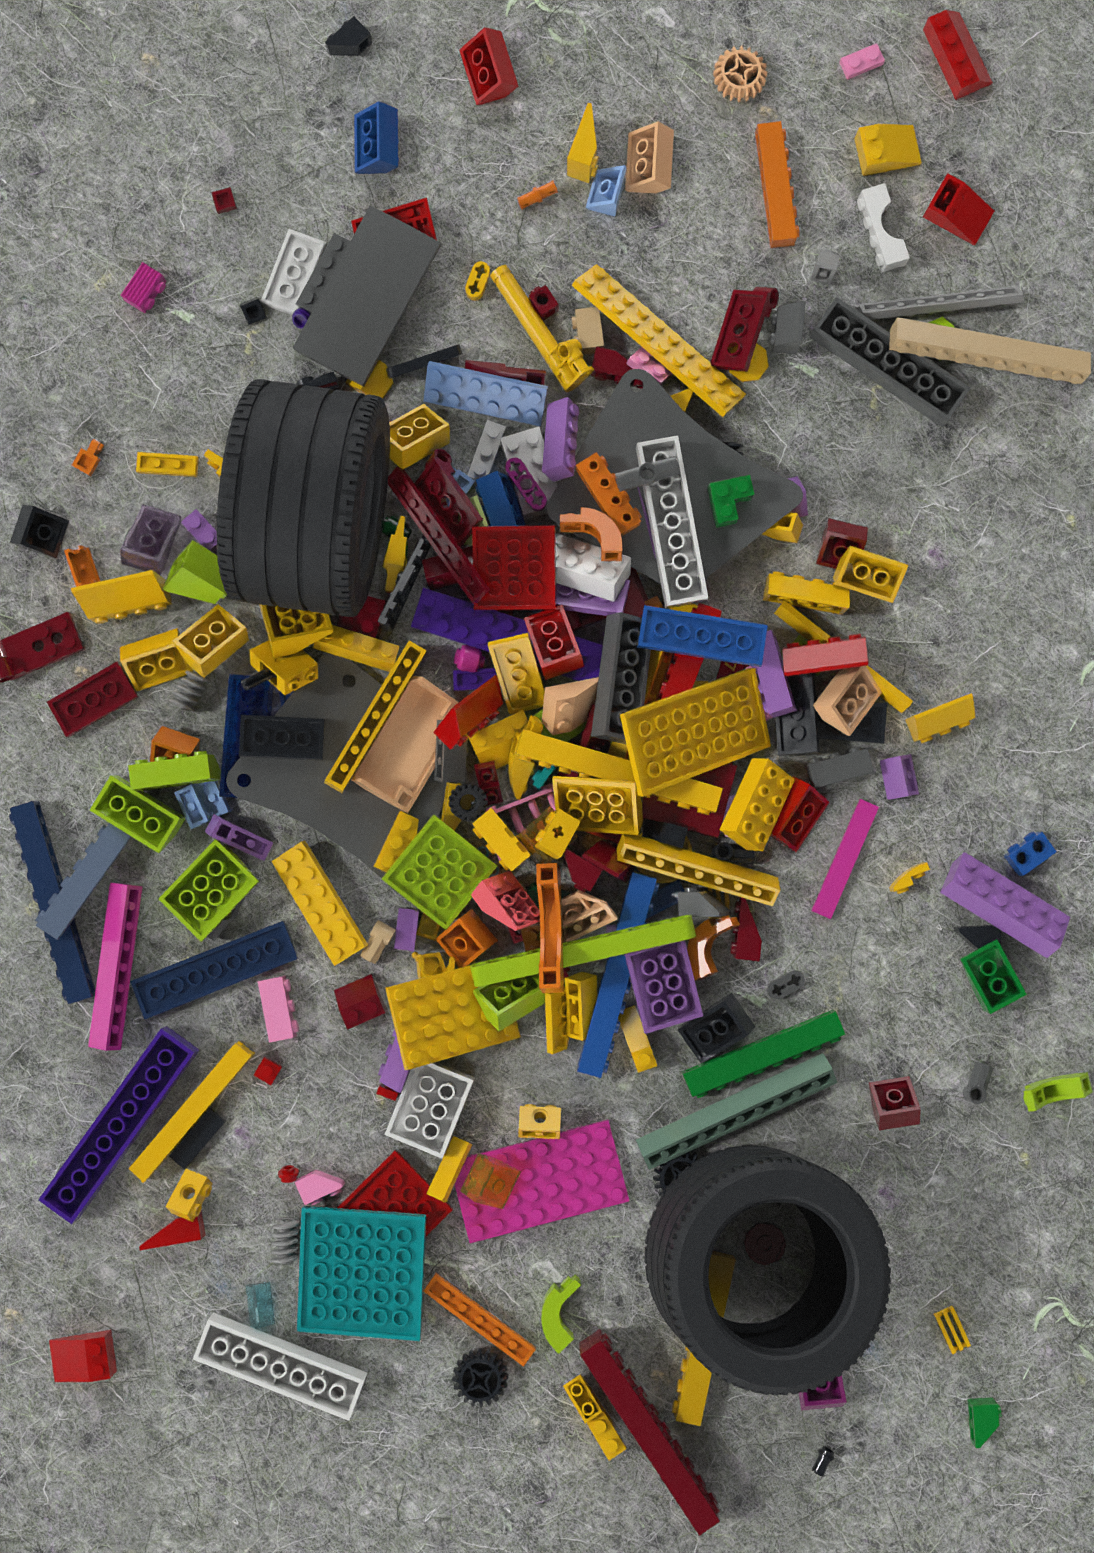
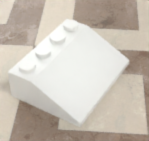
M435 1062L411 1069L385 1135L443 1158L475 1077Z

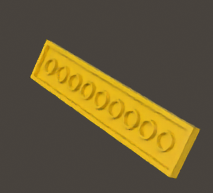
M594 265L574 280L572 286L719 415L724 417L743 400L746 393L740 387L735 385L716 367L711 366L709 360L705 359L694 347L682 339L679 334L674 332L663 320L659 319L648 307L643 305L599 265Z

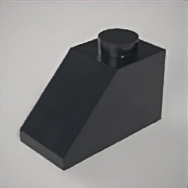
M646 819L642 837L682 849L688 828Z
M993 925L954 927V932L975 950L995 939L1001 945L1000 929Z

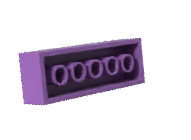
M965 852L952 863L940 891L941 894L1045 958H1048L1061 947L1071 918Z

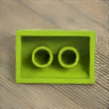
M537 974L481 986L473 990L487 1020L498 1031L545 1004V993H542L539 989V976Z

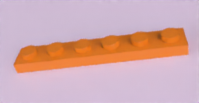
M438 1273L434 1274L424 1288V1293L523 1367L536 1350L534 1345Z

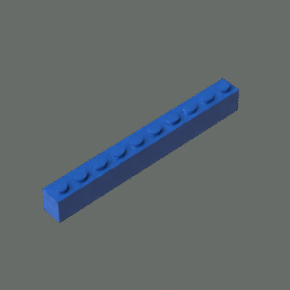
M636 871L631 872L615 931L648 924L645 920L647 914L651 915L654 903L651 902L652 894L656 895L659 887L656 877ZM625 954L607 958L587 1037L584 1040L577 1065V1072L598 1078L602 1077V1073H607L609 1061L606 1059L608 1053L613 1052L615 1041H612L613 1034H617L620 1027V1021H617L619 1013L623 1014L626 1005L623 998L625 994H629L631 982L628 981L630 974Z

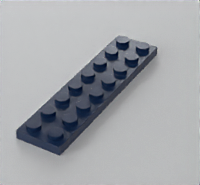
M281 921L134 979L130 983L145 1020L299 959L286 923Z

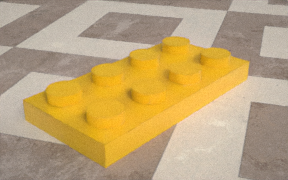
M525 633L488 642V648L509 715L522 710L527 711L543 707L545 688L529 634Z

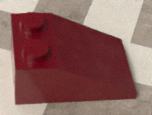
M609 839L606 842L598 841L582 855L584 859L627 883L631 872L636 867L617 861L618 845Z

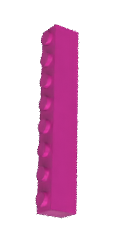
M110 883L88 1043V1047L105 1051L121 1050L143 886L123 883Z

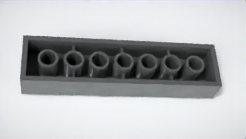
M837 297L813 329L810 336L815 342L941 427L947 423L970 390L969 386L925 356L889 350L890 333Z

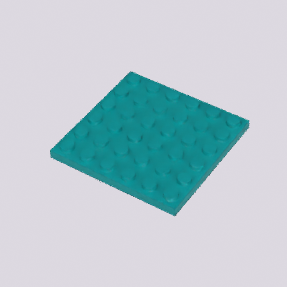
M303 1206L301 1209L297 1332L420 1341L422 1333L426 1214Z

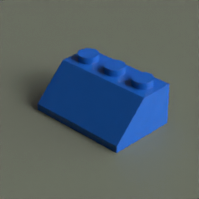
M378 101L354 115L355 173L385 174L398 168L397 108Z
M495 471L476 479L477 486L475 489L479 498H482L484 504L482 505V510L490 521L488 526H526L509 476Z

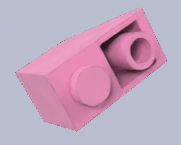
M319 1170L312 1171L294 1182L304 1205L309 1203L315 1205L323 1200V1196L328 1194L334 1196L342 1191L341 1188L345 1185L343 1179Z

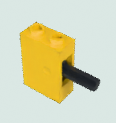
M268 640L250 649V663L258 673L242 680L241 685L247 691L268 680L280 692L287 695L318 679V663L303 650L292 655L274 658Z

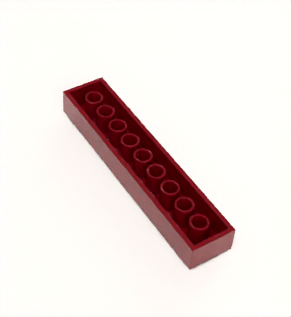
M598 1329L579 1342L580 1356L700 1536L720 1522L718 1513L721 1511L717 1505L718 1501L712 1492L708 1493L703 1477L700 1474L696 1475L694 1471L695 1466L688 1456L685 1458L679 1441L677 1439L673 1440L668 1424L665 1421L661 1422L656 1406L653 1403L649 1404L647 1400L648 1395L644 1388L637 1386L636 1377L630 1368L626 1369L621 1353L618 1350L614 1351L611 1345L613 1342L607 1333L603 1334Z

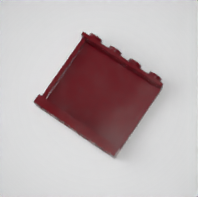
M732 761L690 778L723 788L716 812H710L709 815L697 812L698 808L690 806V809L678 807L677 802L670 800V804L658 801L657 796L651 795L650 798L643 797V819L671 823L688 828V831L718 838L737 766L733 765Z

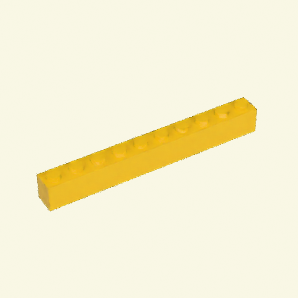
M523 729L521 731L515 755H518L521 761L530 763L531 760L539 762V766L549 769L551 765L559 767V772L571 774V771L579 773V778L593 777L596 779L635 781L629 760ZM689 778L644 797L650 798L651 795L658 797V801L670 804L671 800L677 802L678 807L690 809L691 806L698 808V813L709 815L710 812L717 811L723 788Z

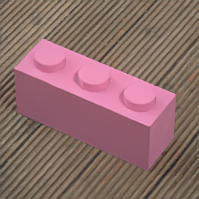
M284 975L258 981L269 1043L296 1037V1032H299L297 1020L293 1018L292 1012H295V1005L293 999L290 1000L289 992L291 991L289 979L286 980Z

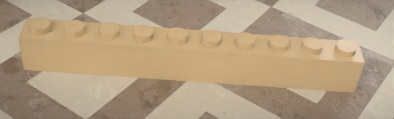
M898 317L890 328L889 350L899 353L933 357L938 360L972 364L977 367L1011 371L1016 374L1022 373L1034 377L1050 378L1055 381L1071 382L1072 384H1082L1091 374V352Z

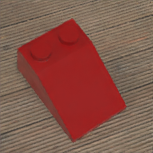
M563 605L556 606V609H548L524 618L545 680L584 667L580 650Z
M112 1330L49 1340L55 1382H94L111 1379L117 1372Z

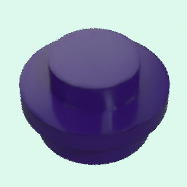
M303 308L296 309L292 314L293 324L297 328L303 329L311 314Z

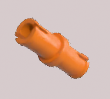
M552 180L541 187L532 188V191L517 197L520 208L523 210L536 202L541 203L542 199L558 193V190Z

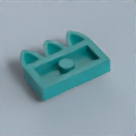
M551 765L550 769L544 768L543 771L539 769L532 778L534 781L533 786L540 791L557 767Z

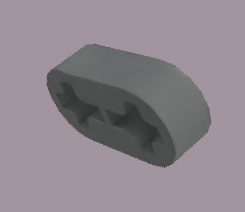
M790 971L771 981L767 986V992L770 997L781 999L800 989L805 982L804 976L798 971ZM792 975L800 977L798 985L794 983L787 985V982L792 980ZM775 984L778 987L784 984L785 987L780 989L781 994H772Z

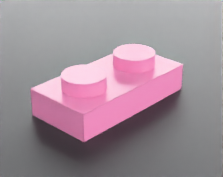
M876 43L842 57L839 63L848 80L884 65L885 60Z

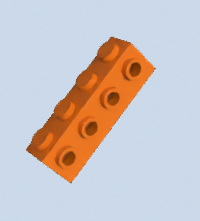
M596 452L578 463L575 470L602 512L617 525L622 537L640 526L642 516L636 507L632 508L629 501L631 499L626 491L619 492L615 474H611L607 469L609 465L604 456H599Z

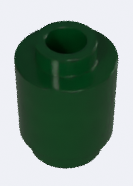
M394 516L386 517L382 522V533L388 537L391 534L395 535L399 519ZM405 523L403 537H407L408 540L412 529Z

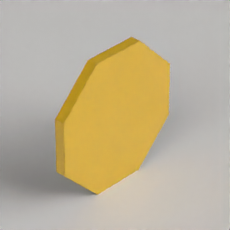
M756 343L748 372L729 370V373L741 382L759 380L769 367L766 349ZM738 345L732 348L731 353L737 351Z

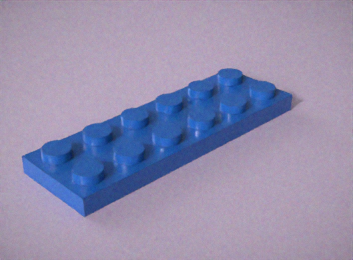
M644 605L638 647L761 667L768 625Z

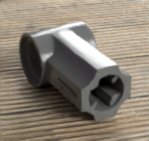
M975 1061L968 1085L963 1089V1097L966 1101L982 1104L986 1100V1090L994 1069L993 1067ZM977 1089L979 1093L978 1097L973 1100L971 1097L972 1090Z

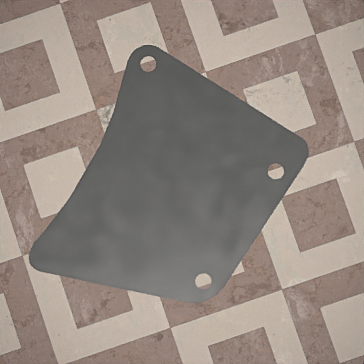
M642 369L629 370L622 376L575 456L576 465L597 452L599 456L603 455L609 465L607 469L611 474L639 467L636 453L637 443L678 435L703 572L706 579L797 507L802 501L803 492L800 486L793 481L748 460L705 431L678 406L647 371ZM640 379L643 382L644 387L640 392H633L631 390L630 383L632 380ZM576 465L574 466V476L561 479L547 503L546 509L549 517L559 525L560 514H576V512L581 511V507L602 512L576 472ZM750 475L755 494L752 500L735 503L738 514L736 524L716 528L707 490L709 483ZM639 486L640 494L648 517L643 486ZM638 488L626 490L631 499L629 501L632 508L636 507L642 518L640 519V526L622 536V554L631 557L632 568L661 584L657 560L654 557ZM572 532L589 543L601 547L594 536L583 532Z
M326 653L317 662L318 679L295 690L274 715L277 717L325 719L323 761L240 757L228 772L227 786L230 792L240 799L286 814L316 829L355 855L382 878L386 872L373 866L401 810L366 791L351 781V779L343 793L324 783L382 685L349 659ZM351 674L355 677L356 683L353 687L347 688L343 685L342 679L345 675ZM435 768L408 815L419 819L417 834L433 814L439 818L444 801L447 782L434 781ZM240 774H248L250 776L251 783L249 786L241 787L238 785L237 778Z

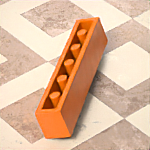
M781 121L757 124L755 138L770 248L794 246L796 239L799 238V226L795 225L797 209L792 204L794 188L793 186L790 187L789 182L792 175L791 168L787 167L789 151L784 145L786 130L785 128L782 129Z

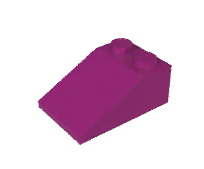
M842 1375L835 1377L831 1382H825L826 1385L822 1387L818 1386L814 1390L807 1389V1392L804 1393L799 1392L801 1411L843 1407L847 1401Z

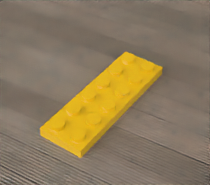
M305 840L271 861L334 966L368 946V943Z

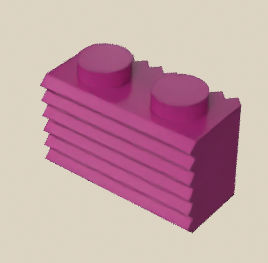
M142 262L120 296L125 302L145 314L147 310L153 307L157 294L164 291L166 279L161 273Z

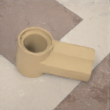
M378 920L369 935L371 937L367 942L368 946L363 949L360 956L376 964L385 946H388L393 938L396 929Z

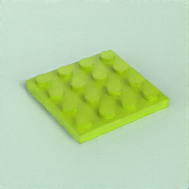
M433 814L381 879L447 930L471 900L472 892L482 880L487 879L492 874L497 865Z

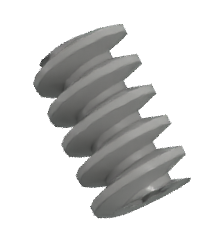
M194 669L193 672H185L189 677L188 679L181 678L185 685H177L180 693L173 691L176 699H168L169 702L184 711L186 709H194L190 702L197 703L198 701L194 696L201 697L202 693L199 689L206 690L207 688L203 682H211L207 676L203 678Z
M292 1217L275 1218L274 1220L278 1221L279 1224L273 1225L272 1228L278 1230V1232L272 1234V1237L278 1238V1241L272 1242V1245L278 1247V1249L271 1251L272 1254L277 1255V1258L271 1259V1262L277 1264L292 1263L298 1258V1254L295 1253L298 1250V1245L295 1243L298 1242L299 1238L295 1235L299 1233V1229L296 1228L299 1225V1220Z

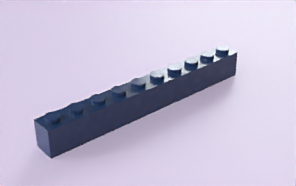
M30 801L9 808L11 812L9 818L12 825H15L17 832L15 833V839L22 849L21 859L28 869L27 879L29 883H32L34 889L32 895L34 901L38 903L39 915L42 910L47 911L50 906L48 901L53 894H59L63 887L60 885L63 879L40 802ZM75 919L72 920L59 940L44 932L45 939L51 946V959L57 966V979L61 981L63 986V999L68 1004L94 997L96 989Z

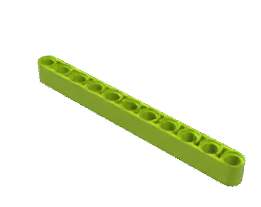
M692 915L678 916L563 943V968L696 937ZM540 948L470 965L475 987L538 974Z

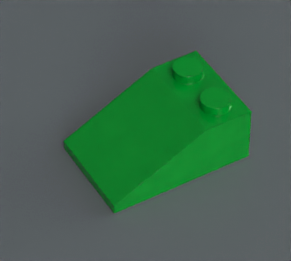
M997 939L960 958L973 992L985 1012L992 1014L1027 995Z

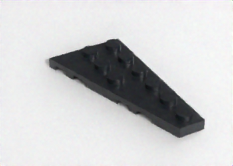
M424 534L417 541L403 573H399L396 579L397 585L394 591H391L387 604L377 621L383 630L392 634L423 566L422 560L426 559L431 548V544Z

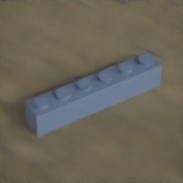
M111 823L108 826H102L97 833L99 836L98 840L95 843L91 842L85 850L87 853L83 860L79 859L72 868L75 872L71 877L66 876L60 885L63 887L59 894H53L48 901L50 906L47 911L42 910L35 920L38 922L36 924L38 928L57 940L62 936L131 839V836Z

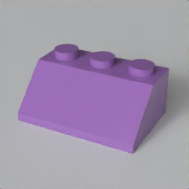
M394 1029L392 1034L395 1037L393 1045H388L385 1053L388 1059L386 1064L382 1063L378 1075L381 1076L379 1082L401 1093L410 1070H404Z

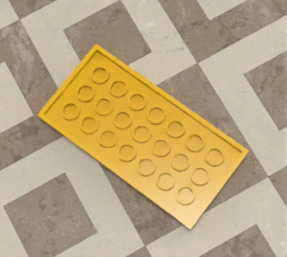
M755 668L742 670L620 714L638 796H646L771 747Z

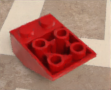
M947 173L925 211L923 218L975 246L995 211L965 182Z

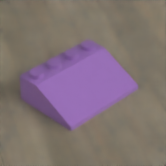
M685 940L625 954L645 1034L703 1017Z

